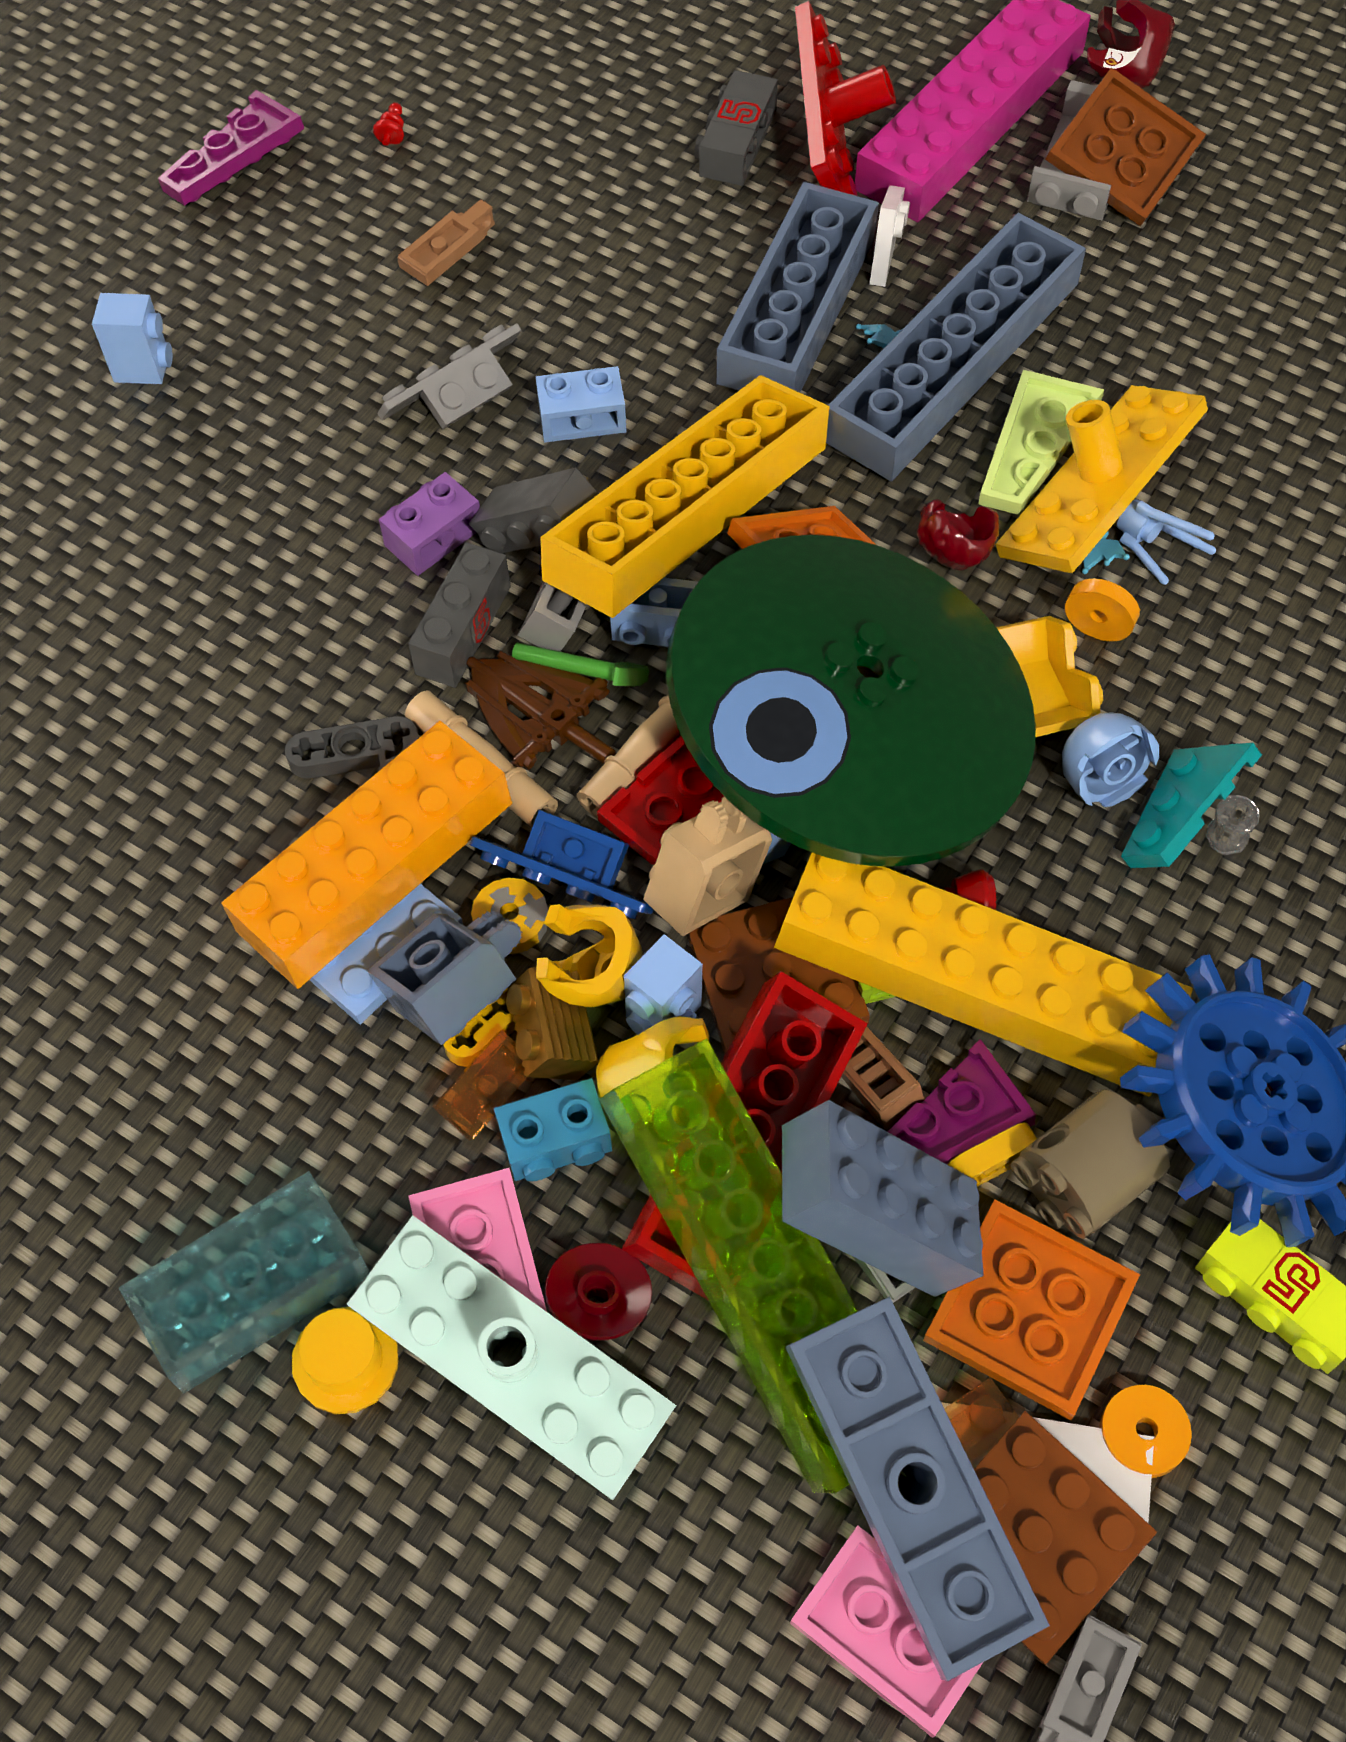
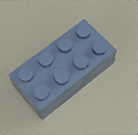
M830 1100L782 1125V1222L934 1297L984 1276L982 1260L983 1241L980 1233L978 1206L979 1192L976 1180Z

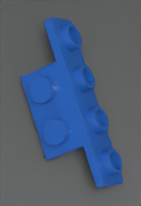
M542 810L538 811L523 853L490 840L472 836L469 845L483 850L480 859L507 868L508 862L511 861L525 867L522 875L546 885L550 884L551 878L568 884L566 893L589 902L593 901L595 895L610 900L611 907L620 909L627 917L636 919L638 912L652 914L653 908L645 901L613 889L629 847L628 843Z

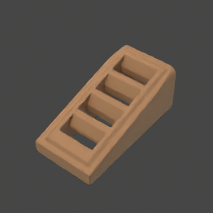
M866 1027L856 1048L863 1043L867 1048L849 1060L841 1077L872 1117L885 1131H888L916 1103H922L924 1097L920 1083L872 1031ZM873 1060H878L876 1064L859 1075L857 1073ZM887 1075H890L891 1078L876 1089L872 1090L870 1088Z

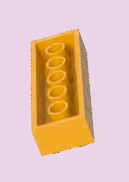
M438 721L221 902L235 931L297 989L301 988L472 839V836H476L512 805L505 773L442 721Z

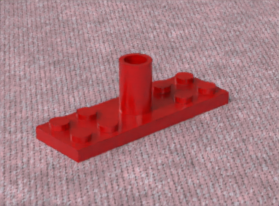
M807 1L796 6L795 13L811 169L820 186L857 196L854 181L849 173L854 170V163L846 146L844 124L895 104L894 87L884 64L843 80L842 74L838 69V66L842 65L838 46L835 42L829 43L827 39L829 36L828 28L823 15H816L810 2Z

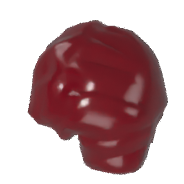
M939 499L927 503L920 512L921 520L917 529L920 546L925 548L926 553L935 558L938 563L960 571H965L968 567L978 565L989 557L999 536V515L995 510L980 506L976 509L974 516L970 517L965 513H952L945 510L946 505Z

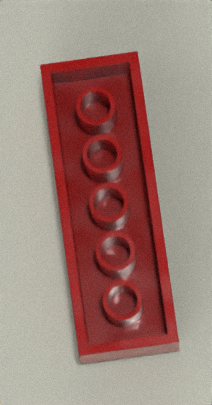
M782 971L765 982L621 1250L711 1303L729 1298L782 1194V1125L830 1100L868 1023Z

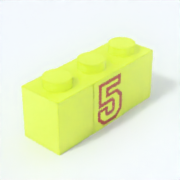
M1261 1219L1258 1226L1241 1236L1230 1232V1222L1196 1265L1195 1269L1203 1274V1280L1213 1291L1224 1297L1230 1296L1247 1310L1248 1317L1258 1327L1270 1333L1275 1332L1292 1346L1293 1353L1304 1364L1314 1369H1321L1326 1374H1329L1346 1358V1286L1297 1247H1286L1283 1236Z

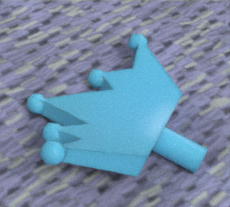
M885 324L856 325V329H863L865 335H872L867 340L868 344L873 343L883 348L903 330L895 332Z
M1107 531L1083 560L1084 568L1082 573L1087 574L1088 570L1102 559L1104 560V565L1109 566L1114 558L1128 560L1130 556L1125 553L1118 540L1106 539L1109 535Z

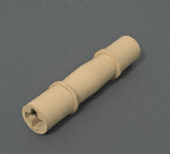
M428 690L420 692L410 701L405 711V717L410 719L423 734L438 721H442L505 773L512 805L508 808L531 828L533 827L539 810L554 815L558 807V801L531 779L525 769L515 767L491 743L468 727V722L463 716L457 715Z
M669 694L660 699L659 708L633 732L615 756L610 755L604 760L605 764L577 793L579 803L594 817L598 818L597 811L623 787L627 789L636 781V775L661 752H664L680 734L670 705Z

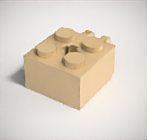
M725 796L721 798L722 802L720 803L713 800L702 805L703 808L700 809L701 812L697 816L683 823L676 822L671 825L661 837L660 843L662 846L656 864L649 872L650 881L643 900L681 936H685L749 900L772 842L771 833L751 820Z

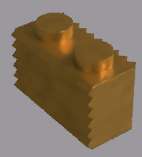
M536 967L528 968L508 987L506 1005L509 1013L513 1014L514 1030L517 1031L516 1053L523 1060L522 1066L525 1068L524 1075L526 1077L578 1080L599 1062L586 1007L568 1004L547 992L536 978ZM565 971L574 980H580L577 971Z

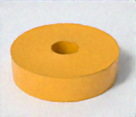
M1093 578L1078 582L1073 587L1065 603L1066 616L1073 626L1082 633L1102 641H1119L1127 638L1132 633L1140 615L1137 601L1126 589L1103 579Z
M1134 1385L1119 1391L1103 1410L1099 1423L1106 1446L1114 1458L1130 1470L1142 1474H1152V1478H1157L1171 1472L1185 1458L1190 1448L1192 1431L1185 1409L1170 1393L1155 1386ZM1146 1423L1150 1425L1154 1431V1439H1142L1136 1431V1424ZM1154 1446L1153 1464L1150 1465L1147 1463L1146 1451Z

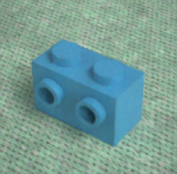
M592 1078L494 1108L499 1131L515 1181L524 1178L527 1181L542 1180L551 1176L556 1168L573 1163L577 1166L590 1165L601 1160L605 1153L612 1151L610 1130Z

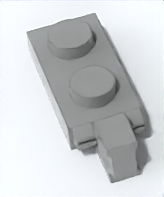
M1088 1614L1082 1622L1039 1726L1042 1729L1037 1742H1104L1142 1643Z

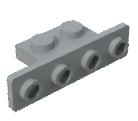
M517 323L508 329H505L503 325H499L483 336V344L474 349L468 344L449 357L451 363L439 369L435 364L425 369L416 377L418 383L408 389H405L403 384L393 388L382 397L385 403H383L378 411V416L383 421L422 397L441 428L445 429L509 390L513 384L493 354L511 344L522 331Z

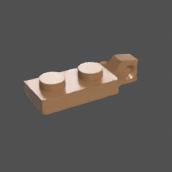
M480 199L464 214L462 212L457 214L451 211L397 257L399 267L426 286H429L485 238L487 231L495 224L492 206Z

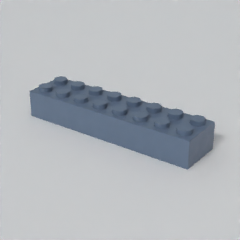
M1018 212L828 405L830 407L826 443L892 482L1078 285L1086 248Z

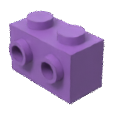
M444 472L433 481L425 483L415 494L401 504L391 507L384 516L379 518L384 545L411 571L419 576L476 534V531L469 525V522L480 508L479 501L449 474Z

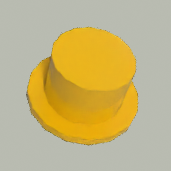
M350 1307L333 1308L315 1316L300 1333L292 1352V1375L299 1392L316 1408L333 1414L357 1413L375 1404L391 1387L399 1366L397 1342Z

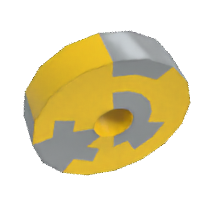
M504 878L493 881L481 889L473 901L472 921L478 917L481 918L482 914H485L487 911L491 912V910L497 911L502 916L507 912L518 914L517 917L509 921H513L521 927L522 938L517 947H513L512 952L509 954L529 950L540 942L547 931L548 926L544 924L548 913L545 896L536 885L524 879Z

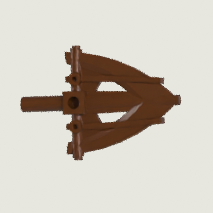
M503 651L498 653V659L478 660L473 656L468 659L467 666L471 668L473 681L469 680L466 683L467 690L478 700L482 714L494 735L513 756L511 763L515 767H525L527 770L533 768L537 761L535 755L545 751L548 753L552 749V739L561 746L569 740L602 764H605L604 760L608 756L616 755V750L582 728L578 721V716L586 717L590 713L588 705L594 699L597 701L602 700L610 693L609 689L606 688L607 680L596 678L593 681L577 673L517 660ZM529 686H539L553 695L552 700H549ZM507 702L530 719L522 721L508 710Z

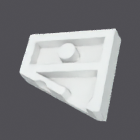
M889 185L881 205L870 285L886 286L896 238H902L909 214L910 202L903 201L905 187Z

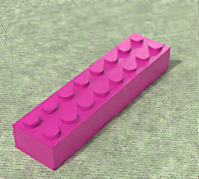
M1012 0L857 153L856 190L882 204L889 185L905 187L903 201L910 202L908 218L918 223L1083 54L1091 15L1060 0Z

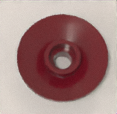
M588 1243L576 1246L563 1253L549 1270L545 1286L548 1308L553 1317L583 1338L610 1340L621 1337L634 1330L644 1320L649 1311L652 1299V1284L649 1274L637 1258L621 1250L622 1248L606 1243ZM599 1296L606 1302L595 1303L590 1301L589 1298Z

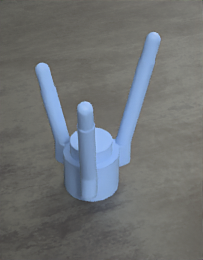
M1134 499L1117 521V528L1124 532L1120 542L1135 553L1162 585H1166L1169 582L1168 577L1139 542L1151 543L1159 535L1160 531H1163L1210 555L1216 553L1214 546L1195 537L1199 536L1211 541L1215 537L1213 532L1157 510L1138 499Z

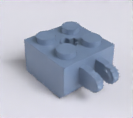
M493 910L482 914L481 918L478 917L467 927L447 914L434 913L366 971L397 1013L437 1043L443 1045L449 1038L459 1034L466 1024L487 1005L498 1000L503 991L517 980L505 963L504 958L512 952L513 947H517V944L520 943L522 938L521 927L513 921H505L506 918L502 914Z

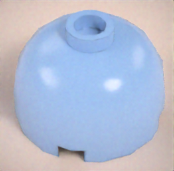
M1114 712L1100 713L1083 721L1068 737L1062 751L1064 776L1076 794L1086 804L1093 806L1092 802H1099L1103 807H1110L1130 798L1147 782L1148 778L1143 773L1148 768L1150 762L1156 767L1159 760V744L1153 734L1135 719Z

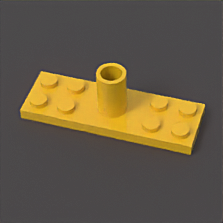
M1131 385L1111 410L1109 405L1102 400H1088L1072 407L1066 415V422L1074 453L995 544L999 557L1073 573L1207 412L1206 397L1181 391L1175 392Z

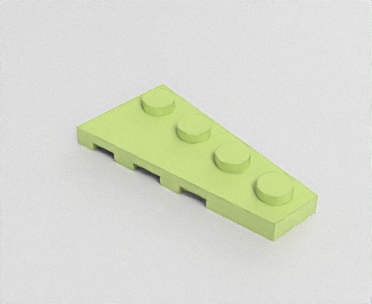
M1023 370L988 469L978 505L1020 515L1072 443L1066 422L1068 411L1084 401L1102 400L1104 389Z

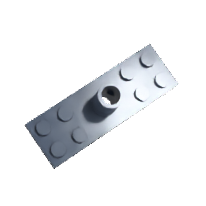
M890 1296L786 1346L785 1348L941 1680L949 1681L1049 1627L1050 1625ZM901 1471L905 1473L909 1480L910 1490L907 1499L903 1498L898 1488V1477Z

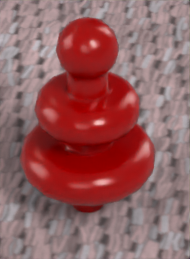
M397 102L391 103L389 111L384 112L380 116V120L376 121L373 125L375 137L385 146L400 144L404 139V131L402 129L404 121L400 116L402 114V106Z

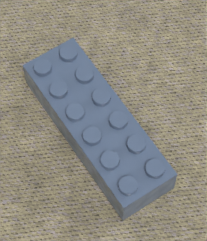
M803 181L717 347L716 384L740 390L759 375H762L797 392H801L875 240L879 202Z

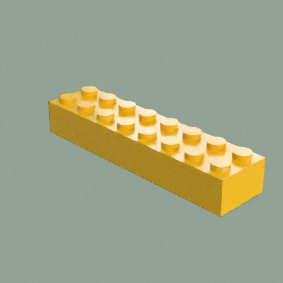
M759 375L540 537L542 581L614 618L727 528L732 518L741 517L826 449L830 406Z
M811 852L774 946L778 950L1120 1086V1077L1137 1065L1156 1067L1157 1052L1122 1032L1124 1024L1141 1011L1168 1027L1173 1023L1145 991L1162 975L884 866L847 863ZM1177 982L1191 998L1193 988ZM1136 1091L1148 1097L1152 1094L1150 1092Z

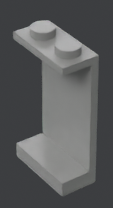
M1071 80L1067 88L1062 116L1040 167H1034L1027 202L1102 221L1109 205L1107 202L1111 185L1065 174L1045 160L1051 148L1097 87Z

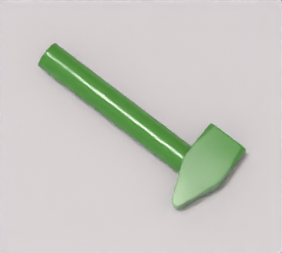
M516 643L512 650V657L517 660L610 680L614 686H641L648 681L649 669L644 665L630 662L612 663L522 643Z

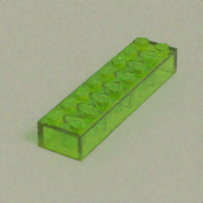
M706 1038L617 1086L600 1098L599 1101L813 1492L836 1494L848 1486L849 1482L785 1347L858 1312L819 1239L782 1222V1173Z

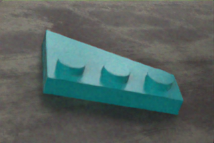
M1251 742L1174 749L1121 855L1130 868L1170 867L1204 826L1205 823L1202 815L1215 799L1225 800L1236 787L1231 780L1244 765L1253 767L1262 756L1256 745Z

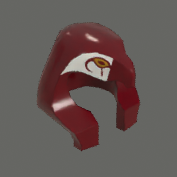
M1117 0L1116 13L1124 21L1132 23L1138 29L1139 36H1127L1112 27L1113 7L1104 6L1099 13L1097 33L1107 49L1095 50L1093 47L1088 48L1087 60L1090 67L1098 72L1101 79L1105 77L1112 67L1143 89L1150 86L1164 61L1175 27L1174 19L1168 13L1156 10L1139 0Z

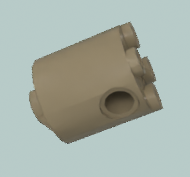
M1106 1089L1094 1093L1021 1151L1020 1156L1011 1163V1169L1017 1179L1023 1185L1030 1188L1040 1202L1036 1205L1037 1213L1050 1228L1058 1230L1063 1225L1076 1236L1084 1239L1090 1237L1163 1177L1170 1168L1169 1154L1164 1144L1143 1148L1138 1139L1152 1125L1158 1122L1154 1115L1143 1105Z

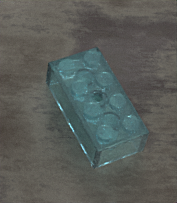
M310 1171L120 1286L119 1290L168 1379L185 1394L365 1280L370 1272L355 1244Z

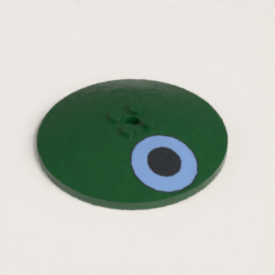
M798 535L763 541L731 554L704 575L689 594L675 622L668 646L666 681L672 712L688 750L712 784L736 808L772 834L799 848L827 858L868 866H907L945 858L978 841L996 826L1016 801L1026 783L1034 756L1036 724L1028 684L1017 659L996 626L963 592L929 568L902 554L860 540L837 536ZM857 666L870 668L877 678L865 677L860 673Z

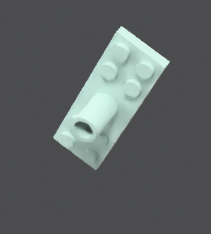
M413 1215L347 1303L355 1312L359 1313L378 1329L612 1501L677 1406ZM509 1337L519 1338L524 1341L526 1345L522 1350L523 1358L517 1364L504 1367L500 1361L493 1360V1351L500 1341Z

